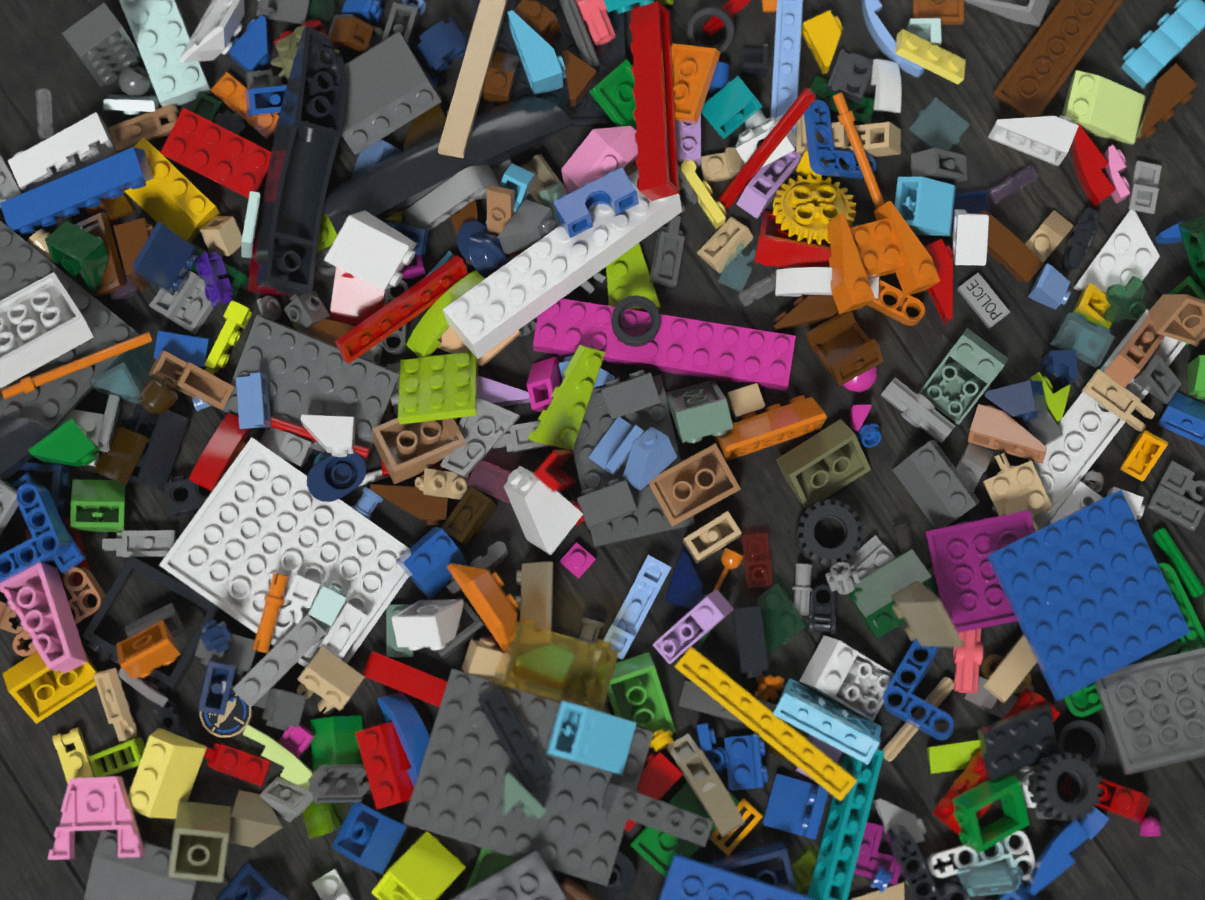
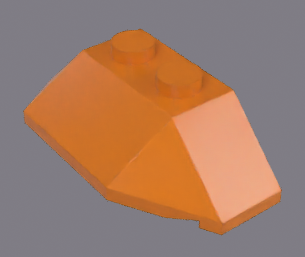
M455 563L448 565V570L504 653L510 652L518 617L516 608L519 605L511 594L505 595L501 589L504 583L496 572L491 574L489 570Z

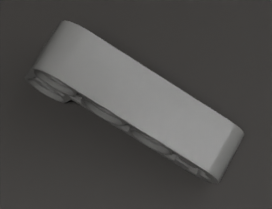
M490 165L470 166L458 172L402 212L401 216L404 222L409 223V225L426 228L430 231L473 200L487 198V188L490 185L500 187V184Z

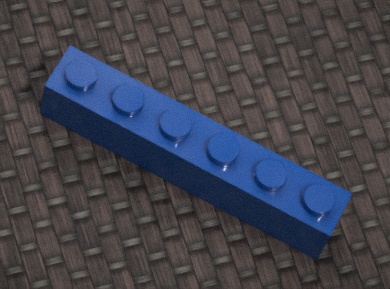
M132 147L0 203L7 226L15 233L25 236L34 233L36 227L41 225L46 227L57 223V219L60 217L75 216L80 213L79 209L99 206L102 204L101 200L108 197L109 199L118 198L124 195L123 191L127 189L142 188L146 186V181L154 179L144 149Z

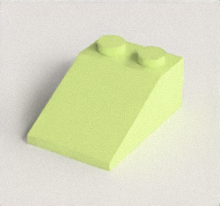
M1076 70L1070 80L1062 116L1072 119L1076 125L1079 123L1085 133L1134 144L1145 95L1104 77Z

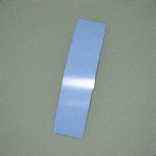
M862 0V10L866 25L881 51L892 62H898V66L902 70L916 77L921 76L924 67L895 54L896 42L877 16L882 8L879 0Z
M649 555L647 556L632 588L600 646L601 649L623 660L671 569L670 566Z

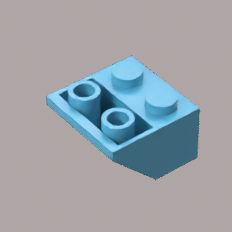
M898 177L895 207L915 235L950 236L956 187L925 177Z

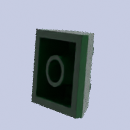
M66 221L45 239L52 263L88 293L94 295L97 293L109 260L106 243L99 236H93L86 232L81 226H75Z

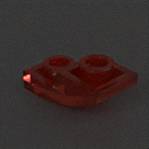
M768 533L741 534L746 587L773 586Z

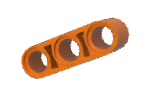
M880 279L879 299H875L867 304L908 326L918 324L925 313V306L920 300L911 295L904 296L903 291ZM885 295L892 296L896 304L893 306L886 305L883 302V297ZM906 308H915L918 311V317H909L906 314Z

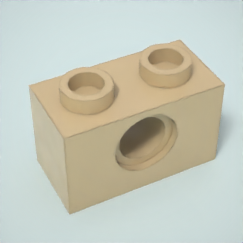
M727 511L685 537L683 543L697 564L739 538L742 533Z

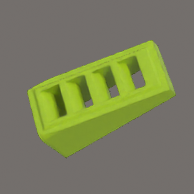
M140 737L89 756L95 778L111 777L139 766L145 751V745ZM121 750H124L128 764L126 765ZM110 754L114 755L115 761L118 766V768L116 769ZM102 757H104L108 772L104 771L100 760Z

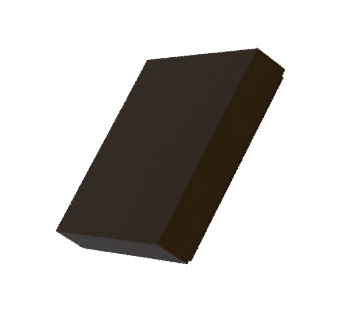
M116 425L110 451L102 452L93 471L126 485L149 438Z

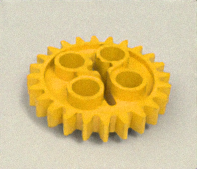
M808 174L807 179L804 180L798 175L797 182L790 178L788 185L782 184L781 190L776 191V197H774L773 215L776 216V223H782V231L789 229V237L796 234L798 235L797 241L807 238V243L810 244L812 239H814L818 245H821L822 239L828 242L827 223L839 214H845L849 228L853 226L856 215V203L852 202L853 195H847L848 189H839L840 182L831 184L830 177L823 181L819 175L816 179H813Z

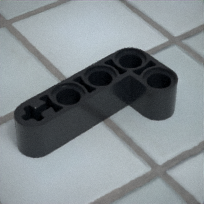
M897 824L887 830L886 841L913 900H950V897L957 892L959 895L952 900H970L967 892L955 880H949L935 886L916 841L906 827ZM900 838H902V841L906 846L905 848H901V846L899 845ZM915 859L913 865L909 867L906 866L908 861ZM920 882H925L922 888L916 889Z

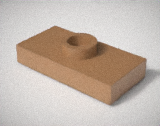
M490 185L487 188V232L500 235L514 215V190Z

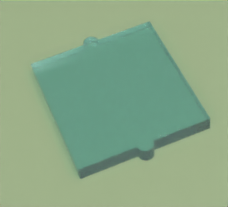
M935 97L924 111H920L919 118L909 130L931 148L949 151L954 144L959 143V138L970 124Z

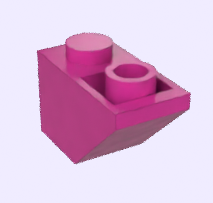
M557 357L532 364L527 382L532 410L541 413L543 409L547 411L554 398L551 396L553 391L562 384Z

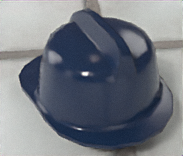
M470 221L460 227L457 234L459 251L479 273L487 276L492 275L509 262L508 254L504 253L498 236L488 233L486 226L477 221Z
M355 452L354 454H347L346 457H335L332 455L310 469L307 476L309 493L315 499L322 502H332L340 499L363 482L366 476L364 460Z

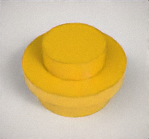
M664 729L655 732L651 739L650 748H654L656 752L665 749L666 746L674 742L671 737L673 735L670 730L665 732Z

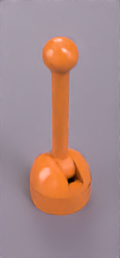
M727 548L724 549L721 557L724 569L713 592L720 590L729 569H735L741 564L744 558L742 555Z

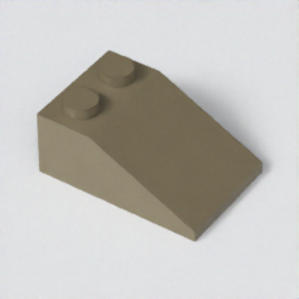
M919 580L891 595L895 603L891 607L898 619L903 618L907 624L904 627V631L911 641L916 640L921 646L960 647L964 645L940 600Z

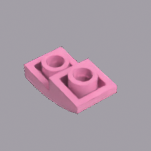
M1112 145L1104 153V158L1109 163L1104 171L1105 176L1116 189L1112 197L1117 204L1125 200L1130 194V187L1125 177H1120L1119 175L1126 167L1125 157L1120 150H1116L1114 145Z

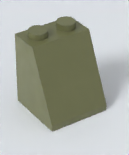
M178 801L168 877L214 882L223 881L230 829V806Z

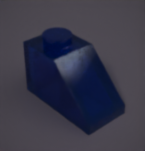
M682 551L664 603L691 611L704 600L706 593L701 592L703 585L688 554Z

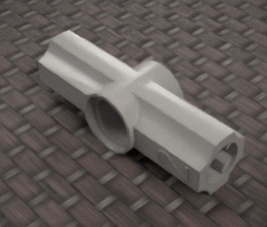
M894 378L881 394L884 399L901 412L905 420L913 426L923 429L940 444L955 427L954 424L935 410V406L921 394H915L897 378Z

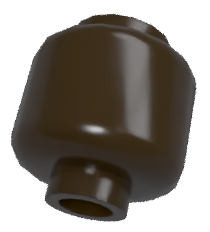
M153 376L139 390L140 399L138 401L152 415L155 413L163 414L178 399L175 392L177 385L167 376L164 379L159 376Z

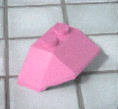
M632 126L593 129L562 168L564 187L568 194L580 189L584 184L594 182L602 178L606 173L621 167L627 173L635 163L636 156L638 155L635 141L637 130Z

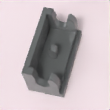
M364 764L321 765L308 779L314 802H361L362 796L370 788L369 782L362 784V779L367 774Z

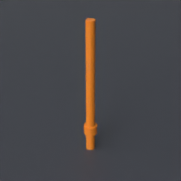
M843 93L835 94L833 99L840 114L838 115L841 126L844 125L875 208L878 209L885 203L854 125L855 117L852 110L849 111Z
M146 332L32 378L30 376L22 378L19 383L1 389L4 399L25 392V394L35 391V387L152 342L150 333Z

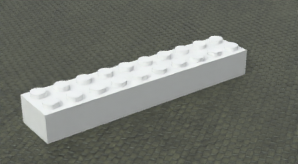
M639 170L635 171L628 178L637 191L639 204L617 215L610 206L605 204H598L592 207L589 212L593 227L572 238L568 236L561 224L445 307L443 312L448 325L476 358L479 359L681 213L682 208L679 194L651 201L638 190L637 179L639 178Z

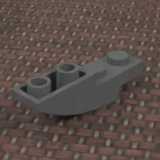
M684 682L678 706L743 723L695 683ZM757 699L774 713L777 707L776 704Z

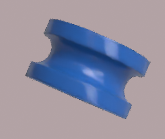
M880 866L871 881L870 887H878L879 892L883 893L893 872L890 870L886 872L884 867Z

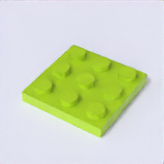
M472 352L400 360L401 374L399 377L398 420L400 424L477 415L478 359Z

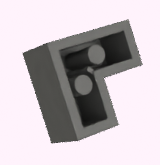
M231 633L233 639L227 642L230 648L218 654L215 649L208 652L200 638L195 656L202 658L201 664L208 665L209 660L235 664L234 673L245 676L246 671L250 672L255 667L259 651L252 649L255 640Z

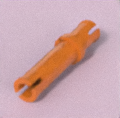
M274 572L268 594L263 599L265 600V605L252 649L264 653H269L281 605H284L285 602L283 597L289 576Z

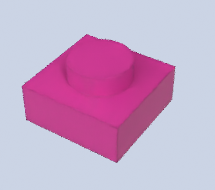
M576 542L559 562L580 579L596 559Z
M299 723L298 728L289 726V730L284 732L278 743L299 758L303 756L316 735Z

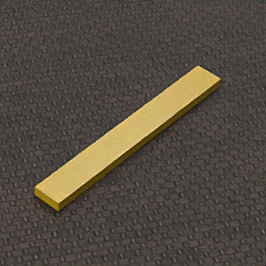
M692 646L675 665L677 670L839 801H842L857 782L853 776L785 721L773 715L770 709Z

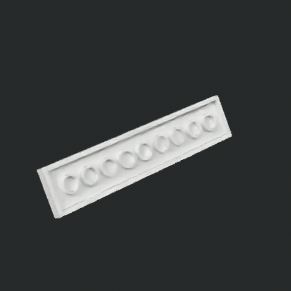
M1148 310L1142 314L1100 368L1102 372L1105 371L1114 357L1149 315ZM1165 336L1148 360L1154 355H1158L1169 366L1186 343ZM1136 375L1125 388L1141 399V402L1148 391L1133 382L1137 377ZM1084 392L1079 395L1057 425L1062 431L1063 437L1046 446L1047 451L1043 464L1032 461L1053 507L1034 519L1039 529L1047 524L1126 422L1119 419ZM993 506L991 508V511L997 515V512Z

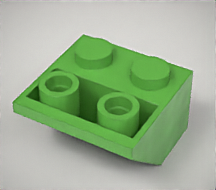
M73 480L71 531H124L126 485L114 480Z

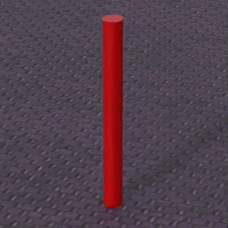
M275 417L271 418L270 427L317 442L303 426ZM354 444V452L361 457L368 458L370 448Z

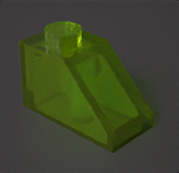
M313 800L302 811L310 839H316L340 829L331 803H315Z

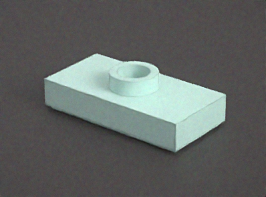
M109 95L103 101L104 110H124L125 114H139V111H155L159 107L157 96Z

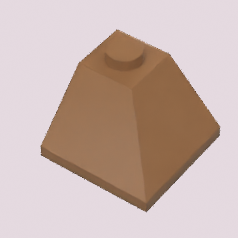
M1163 294L1148 312L1157 334L1198 346L1205 338L1204 300L1186 294Z

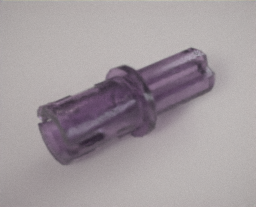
M1029 166L1012 177L1010 175L1007 176V180L992 189L990 188L988 193L993 202L997 204L1013 193L1018 194L1021 188L1037 180L1038 174L1033 167Z

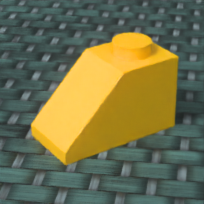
M830 10L802 24V34L823 74L829 70L842 30L839 18L837 16L833 17Z

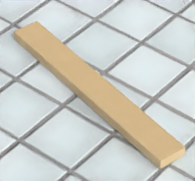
M480 0L438 147L439 154L464 158L508 0Z

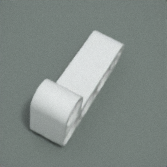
M1017 831L1014 834L1020 838L1021 843L1015 850L1009 846L1008 841L1012 836L1010 835L994 844L996 851L992 857H987L983 851L978 853L963 844L930 855L926 861V866L932 876L942 878L1006 859L1012 876L1021 880H1029L1036 862L1026 834L1022 831ZM963 850H967L971 856L970 862L966 865H962L958 860V855ZM936 859L944 862L951 860L953 865L943 866L942 872L933 868V865L937 864ZM1021 860H1025L1029 865V870L1024 875H1020L1017 871V864Z

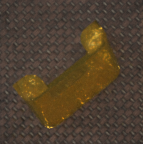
M522 618L521 623L516 622L495 672L493 683L602 712L619 652L618 650L611 649L612 643L597 639L596 644L566 637L537 628L538 622Z

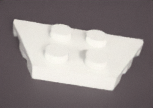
M1130 210L1087 268L1074 286L1076 290L1082 291L1090 283L1094 284L1105 295L1112 294L1116 297L1127 299L1133 295L1160 257L1134 210Z

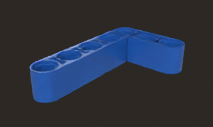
M24 484L17 491L18 504L33 538L0 555V583L40 562L47 564L64 555L70 548L68 534L50 492L43 485ZM33 491L36 494L34 501L31 500V493ZM43 514L46 517V522L44 525H42L41 523V517ZM53 538H55L56 540V546L54 549L51 546V541ZM31 549L34 552V558L32 559V561L29 557ZM9 561H10L11 564H12V569H11L10 572L8 571V568H7V565H8V562H9Z
M914 640L884 692V707L892 715L935 739L946 740L950 738L954 730L951 716L914 695L941 647L921 646ZM919 650L927 652L928 658L924 661H918L914 658V654ZM905 673H912L916 678L912 683L906 684L901 680V676ZM892 695H898L903 701L898 706H892L888 703V699ZM915 708H922L925 710L926 715L921 719H915L912 717L911 712ZM941 720L946 721L949 724V728L945 732H939L934 728L935 723Z

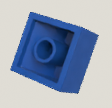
M439 527L432 528L396 560L428 600L441 591L453 577L447 568L448 565L455 563L468 566L459 548L444 530Z
M354 802L331 848L356 863L383 874L407 826L361 802Z

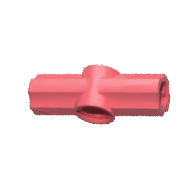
M576 0L583 21H586L595 45L605 44L615 38V32L606 13L607 8L604 0Z
M982 628L958 633L964 645L953 648V662L956 663L954 675V691L978 692L979 665H981L983 657V643L980 642Z

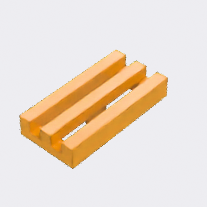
M742 799L736 806L738 811L743 807L747 809L742 815L744 821L751 813L755 817L727 848L724 844L738 828L723 836L720 841L716 838L720 834L717 828L708 837L726 855H729L763 817L745 799Z

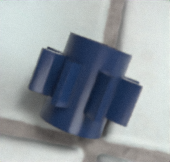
M212 620L203 625L205 631L199 635L208 652L215 649L216 653L219 654L230 648L227 642L233 638L224 622L217 624L216 620Z

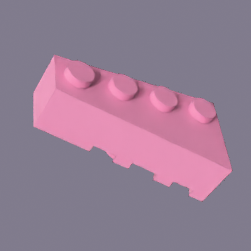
M40 562L0 583V591L6 595L9 600L8 604L13 611H16L22 621L20 622L25 631L29 632L34 646L49 669L67 673L87 662L56 567Z

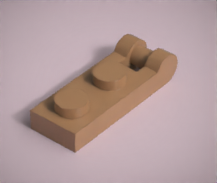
M176 104L164 106L109 127L108 129L116 151L120 153L134 147L143 137L150 142L170 134L178 119ZM168 118L169 123L162 125L160 119Z

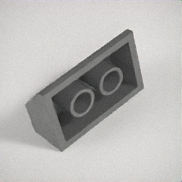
M935 440L926 443L892 470L935 529L947 527L980 503L977 496Z

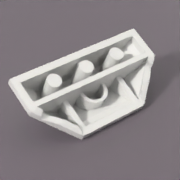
M212 0L181 54L179 61L182 63L214 60L220 53L225 55L233 44L230 41L231 37H235L243 26L240 24V21L245 14L244 0Z

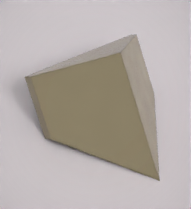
M239 790L230 818L228 842L254 848L281 829L282 825L272 807L260 794Z

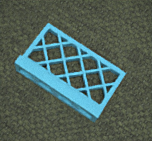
M791 678L787 681L780 701L773 715L866 764L871 760L881 741L879 737L882 726Z

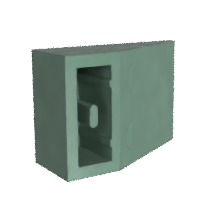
M967 328L918 394L927 398L935 408L959 425L1004 367L1008 358Z

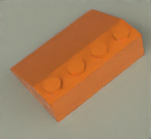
M802 395L791 399V404L781 407L780 404H775L767 407L765 413L759 415L756 412L746 414L741 417L742 421L732 424L733 429L727 430L726 434L714 436L724 460L729 461L820 430L827 418L826 414L812 397L805 399V396Z

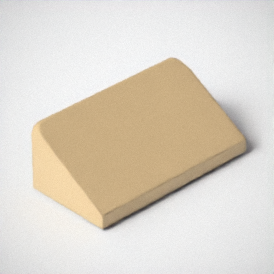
M730 217L697 254L718 273H721L750 243L753 235L748 227Z

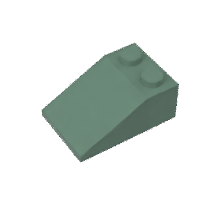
M715 380L665 393L682 442H698L704 436L711 434L713 436H720L726 434L727 430L733 429L727 400Z

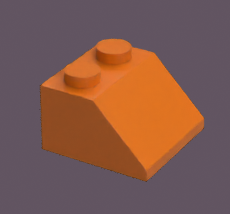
M163 620L116 644L120 665L132 680L148 676L156 667L162 664L168 665L180 655L178 645Z

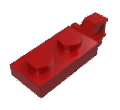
M215 743L213 749L207 747L204 758L209 759L207 766L213 767L212 769L262 787L271 765L269 760L224 744Z

